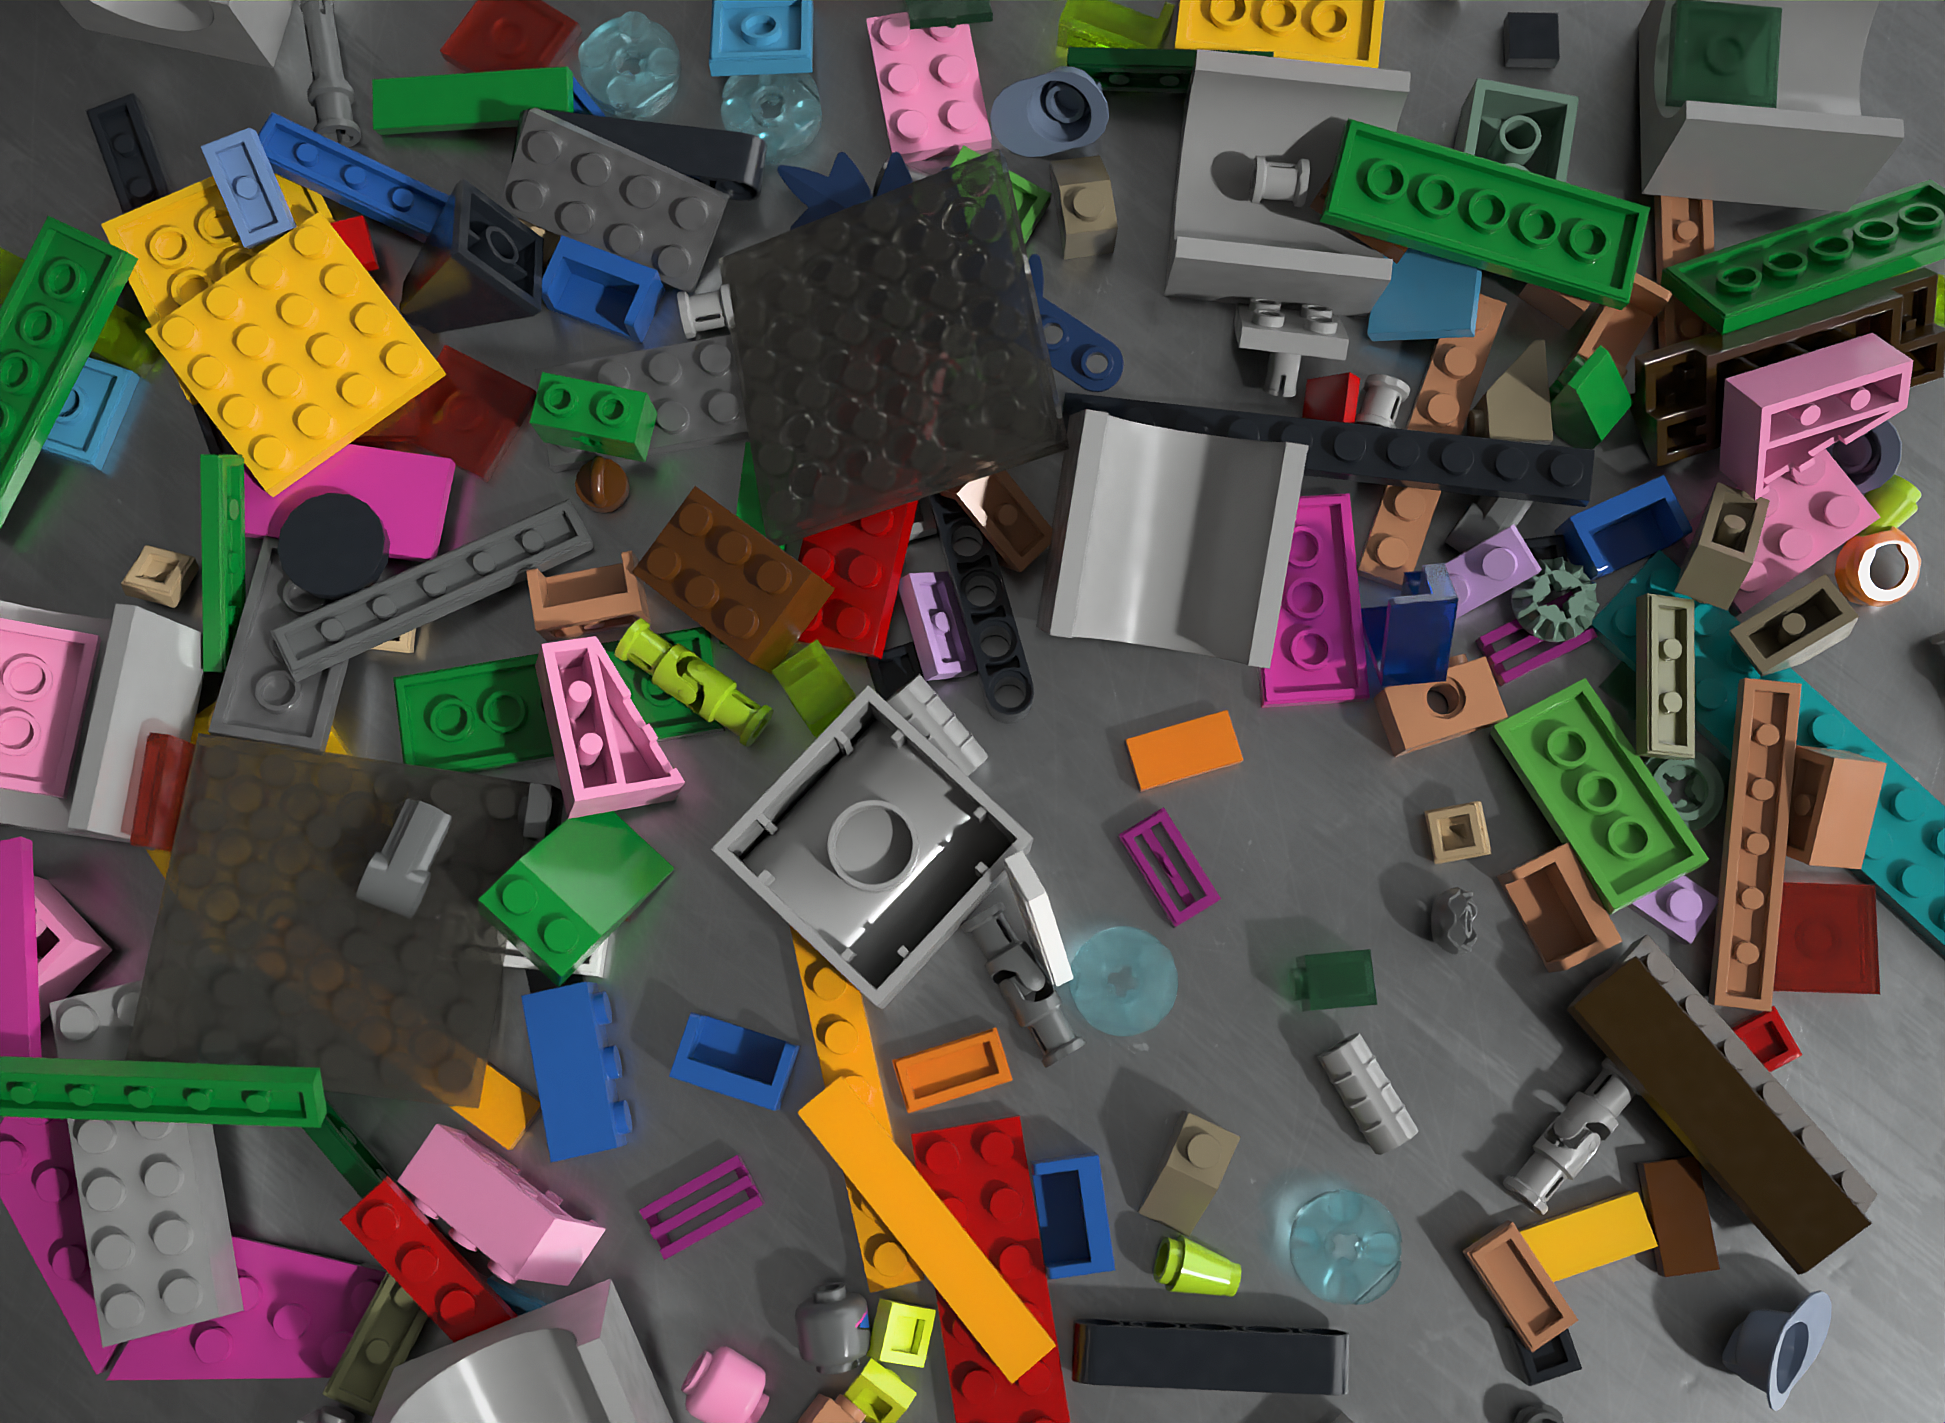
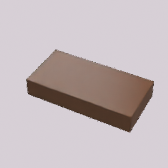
M1507 1220L1462 1251L1527 1350L1534 1352L1579 1321L1513 1222Z

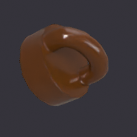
M596 456L593 460L584 464L578 471L575 480L576 493L584 505L595 512L607 513L615 511L624 504L630 491L629 479L621 466L613 460L605 459L602 456Z

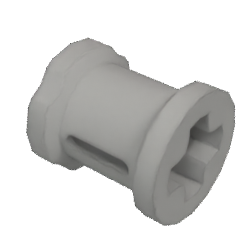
M1255 155L1250 179V203L1259 204L1261 199L1292 201L1294 207H1302L1305 204L1308 192L1309 160L1300 159L1297 164L1266 162L1265 156Z
M728 283L721 284L720 289L713 292L691 296L685 291L677 293L680 317L687 339L695 338L696 332L726 326L730 331L738 330L735 306Z
M1368 375L1363 386L1366 395L1360 413L1355 416V424L1397 428L1395 425L1401 402H1405L1409 396L1410 387L1402 380L1388 375Z

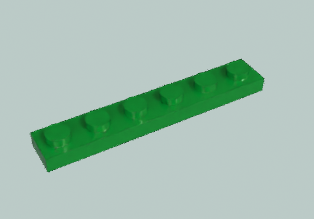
M0 1056L1 1117L320 1128L327 1113L320 1068Z

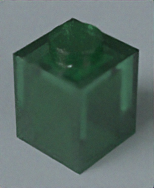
M1371 949L1302 955L1296 957L1297 968H1290L1289 970L1293 1001H1301L1302 1012L1377 1005Z

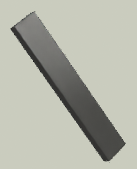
M567 499L270 630L292 677L298 682L527 579L526 570L538 568L540 572H543L594 549L593 541L571 500Z

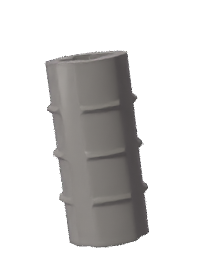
M920 673L886 700L892 708L966 776H969L989 757L973 738L972 733L968 732L957 719L956 714L946 706L938 696V692H935Z
M1360 1033L1353 1034L1337 1042L1319 1054L1317 1058L1330 1078L1329 1083L1335 1086L1344 1101V1107L1348 1108L1358 1124V1131L1364 1134L1375 1154L1387 1153L1417 1134L1419 1130L1405 1109L1406 1105L1400 1101L1391 1086V1080L1386 1078L1377 1063V1056L1372 1055Z

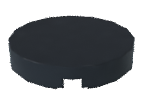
M325 493L309 498L295 508L280 530L278 554L282 569L293 583L319 599L340 600L373 585L379 579L388 563L390 550L388 532L376 512L367 503L349 494Z

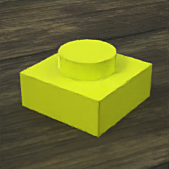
M879 1298L871 1333L870 1348L866 1356L879 1361L924 1368L936 1310L920 1305Z
M871 1358L851 1382L843 1396L866 1415L864 1421L867 1423H896L908 1409L917 1393L903 1383L896 1373L884 1368Z

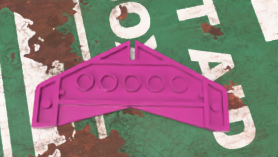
M4 1117L0 1123V1198L95 1374L98 1375L106 1372L123 1342L102 1347L67 1119ZM231 1235L244 1311L129 1340L106 1381L330 1378L387 1271L384 1267L367 1263H351Z

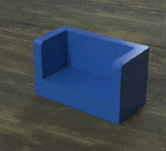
M561 235L542 278V299L548 310L640 344L644 341L665 293V288L657 270Z
M1664 475L1569 517L1554 530L1556 535H1564L1567 557L1570 563L1573 565H1583V572L1590 581H1595L1651 556L1658 550L1662 551L1671 547L1693 531Z
M691 1012L669 1077L776 1111L781 1109L801 1046L707 1015Z
M1096 1152L1030 1161L1048 1280L1115 1271L1099 1155Z

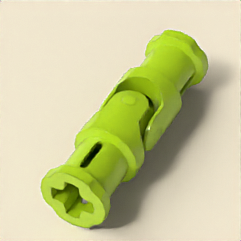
M642 618L630 626L615 650L614 655L624 662L629 660L652 676L651 681L654 685L688 706L707 722L715 720L740 737L739 743L747 748L760 736L773 715L774 710L766 704L760 706L736 689L737 683L710 666L682 644L672 645L653 632L650 629V624Z

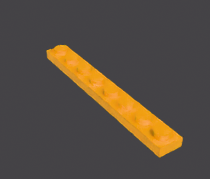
M789 924L824 1086L827 1088L837 1078L843 1076L894 1140L861 991ZM843 1171L869 1292L873 1293L924 1280V1272Z

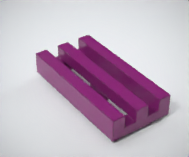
M1570 591L1546 603V605H1557L1559 610L1562 609L1564 612L1563 603L1573 593ZM1516 618L1479 637L1475 642L1483 656H1486L1489 667L1501 687L1594 640L1598 636L1593 628H1587L1577 637L1567 640L1508 671L1503 666V661L1545 640L1530 635L1496 652L1492 646L1493 643L1523 629Z
M1164 807L1117 836L1173 928L1221 900ZM1160 825L1204 897L1197 902L1151 830L1153 826ZM1141 835L1185 905L1186 908L1179 912L1135 842V837Z
M738 1154L641 1208L639 1211L643 1219H646L651 1228L649 1231L653 1239L657 1240L661 1248L659 1251L663 1259L666 1260L762 1206L765 1202L742 1157ZM732 1170L735 1171L739 1180L664 1222L661 1221L657 1212ZM745 1190L749 1200L672 1242L668 1234L669 1231Z

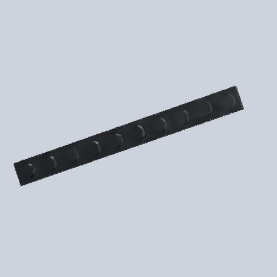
M1065 392L1058 437L1059 448H1065L1070 415L1088 409L1107 412L1110 416L1132 422L1192 433L1244 440L1290 442L1308 445L1303 476L1586 507L1590 502L1595 450Z

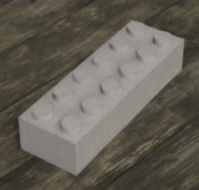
M160 975L49 1003L58 1058L202 1064L187 979ZM67 1119L102 1347L244 1311L213 1125Z

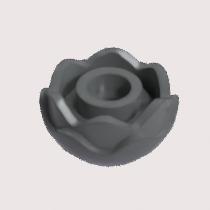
M1459 887L1451 888L1439 895L1433 902L1431 915L1434 942L1443 950L1453 955H1463L1465 952H1471V946L1475 944L1477 939L1476 932L1472 927V921L1477 915V905L1470 899L1473 897V892L1465 891Z

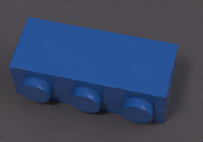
M586 981L521 996L550 1161L556 1162L627 1145L625 1134L632 1133V1119L627 1101H619L615 1079L622 1077V1065L616 1045L609 1046L605 1024L612 1023V1011L606 991L599 992L597 983Z

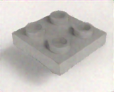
M1251 298L1250 304L1237 303L1234 327L1239 348L1270 351L1266 380L1263 385L1264 392L1278 396L1280 380L1283 375L1281 383L1283 397L1295 396L1301 355L1346 360L1349 338L1339 315H1332V308L1317 304H1303L1301 311L1282 309L1279 301L1264 298Z

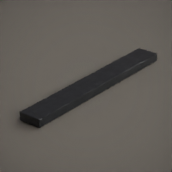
M134 93L86 110L123 214L174 193L142 104ZM200 403L192 405L209 453L237 454Z

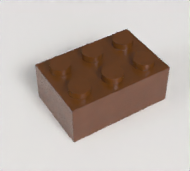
M694 486L632 571L638 578L745 660L771 675L835 590L833 586L696 486Z

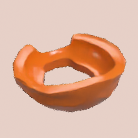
M1892 526L1890 531L1863 537L1853 536L1845 542L1837 556L1834 575L1839 591L1848 601L1861 606L1884 607L1899 602L1915 587L1920 573L1921 559L1915 544L1903 531ZM1885 544H1896L1898 551L1905 560V573L1895 586L1888 589H1879L1871 582L1869 576L1870 564L1875 556V550Z

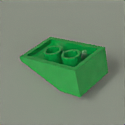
M614 811L571 818L564 821L521 857L478 899V913L557 987H560L671 874L674 867Z

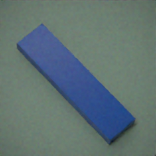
M273 112L258 133L274 173L425 243L450 197L439 190Z

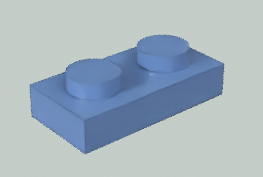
M247 128L201 146L245 248L252 249L278 239L297 227L256 130Z

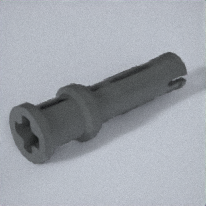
M301 0L300 9L303 14L313 82L309 85L307 97L310 105L315 108L317 121L313 132L347 148L352 147L360 141L361 131L358 124L353 121L351 105L355 101L354 90L344 80L334 18V3L332 0H322L323 9L320 10L319 0Z

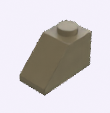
M1100 155L1050 161L1049 166L1063 259L1114 253L1118 225L1111 180Z
M1534 340L1486 391L1473 410L1469 411L1467 417L1468 436L1550 445L1553 441L1545 340Z
M1717 482L1684 558L1675 592L1689 596L1697 602L1711 604L1728 610L1753 565L1770 500L1762 497L1754 500L1745 491Z
M1824 574L1729 631V635L1762 677L1800 665L1847 638L1859 616L1829 577Z
M1182 1110L1137 1212L1189 1237L1217 1192L1240 1140V1136Z

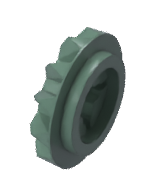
M1563 557L1546 560L1539 559L1537 562L1542 570L1512 589L1511 601L1514 614L1520 625L1528 633L1539 639L1550 642H1562L1573 639L1592 624L1595 612L1600 605L1596 600L1595 593L1597 583L1590 581L1583 572V565H1573L1564 561ZM1549 584L1550 586L1553 585L1557 592L1566 591L1568 593L1572 591L1573 595L1563 603L1564 612H1560L1557 605L1547 606L1545 604L1538 607L1537 604L1550 593Z
M1695 751L1694 759L1681 761L1651 757L1644 762L1667 798L1672 790L1666 784L1667 781L1665 779L1674 783L1689 775L1691 776L1686 782L1688 785L1684 790V793L1689 797L1690 803L1684 799L1672 803L1691 832L1707 826L1715 819L1723 804L1724 785L1718 769L1706 756Z

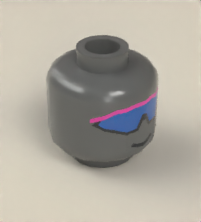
M832 1282L815 1286L811 1289L812 1297L799 1304L795 1312L800 1356L808 1364L815 1365L816 1371L822 1374H837L853 1370L861 1364L860 1358L867 1354L870 1348L871 1329L866 1299L858 1293L846 1291L844 1283Z

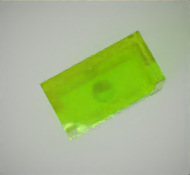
M1067 0L1059 19L1057 46L1067 50L1068 47L1163 49L1171 30L1175 4L1165 1L1157 19L1109 0Z
M818 640L771 670L782 691L816 739L856 698L854 691Z

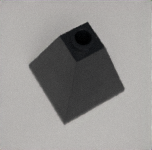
M463 178L454 187L403 282L402 299L399 303L402 316L415 327L423 326L433 334L535 316L541 311L544 238Z

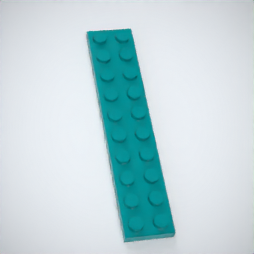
M1661 550L1654 553L1594 616L1592 624L1588 627L1589 629H1594L1598 636L1596 639L1635 675L1636 597L1649 593L1692 599L1689 596L1675 592L1681 568ZM1694 600L1695 729L1731 761L1739 680L1750 678L1802 684L1796 745L1845 750L1887 763L1862 868L1848 869L1945 956V806L1791 667L1761 677L1729 635V631L1741 624V622L1727 610Z

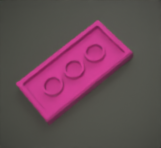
M348 444L278 495L272 497L264 490L244 463L245 537L264 539L265 536L279 539L280 530L290 513L307 499L325 493L349 494L367 503L383 521L390 540L389 558L424 563L438 555L456 464L450 458Z
M1350 493L1299 497L1270 669L1258 667L1261 708L1366 702L1370 699Z
M20 836L0 841V1056L42 1058L32 840Z

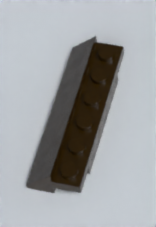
M1923 267L1723 335L1715 331L1635 356V393L1630 394L1634 403L1629 409L1651 462L1659 467L1721 447L1726 378L1870 333H1874L1913 360L1910 388L1943 378L1945 368V328L1934 323L1938 274Z
M1648 934L1634 941L1607 972L1594 978L1566 1009L1798 1275L1807 1273L1872 1224L1865 1216V1213L1878 1194Z

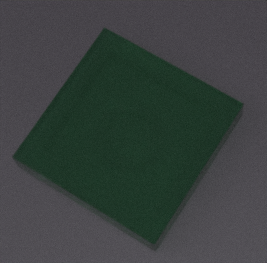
M1676 0L1671 7L1665 106L1682 107L1687 100L1776 108L1782 8L1699 0Z

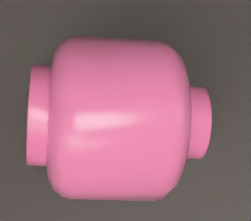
M727 1346L719 1347L712 1353L704 1350L693 1363L681 1387V1391L687 1394L685 1401L686 1410L704 1423H757L769 1402V1396L763 1393L766 1381L765 1371Z

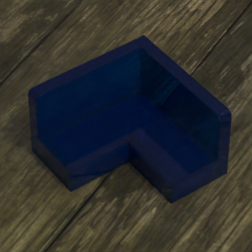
M1445 563L1422 565V571L1404 572L1400 597L1390 598L1388 606L1361 608L1364 638L1381 687L1446 681L1459 598Z

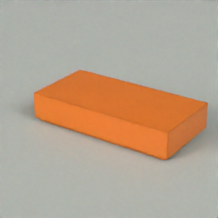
M1228 710L1141 734L1124 741L1139 792L1239 764L1243 761Z
M997 1027L892 1060L907 1113L1013 1080Z

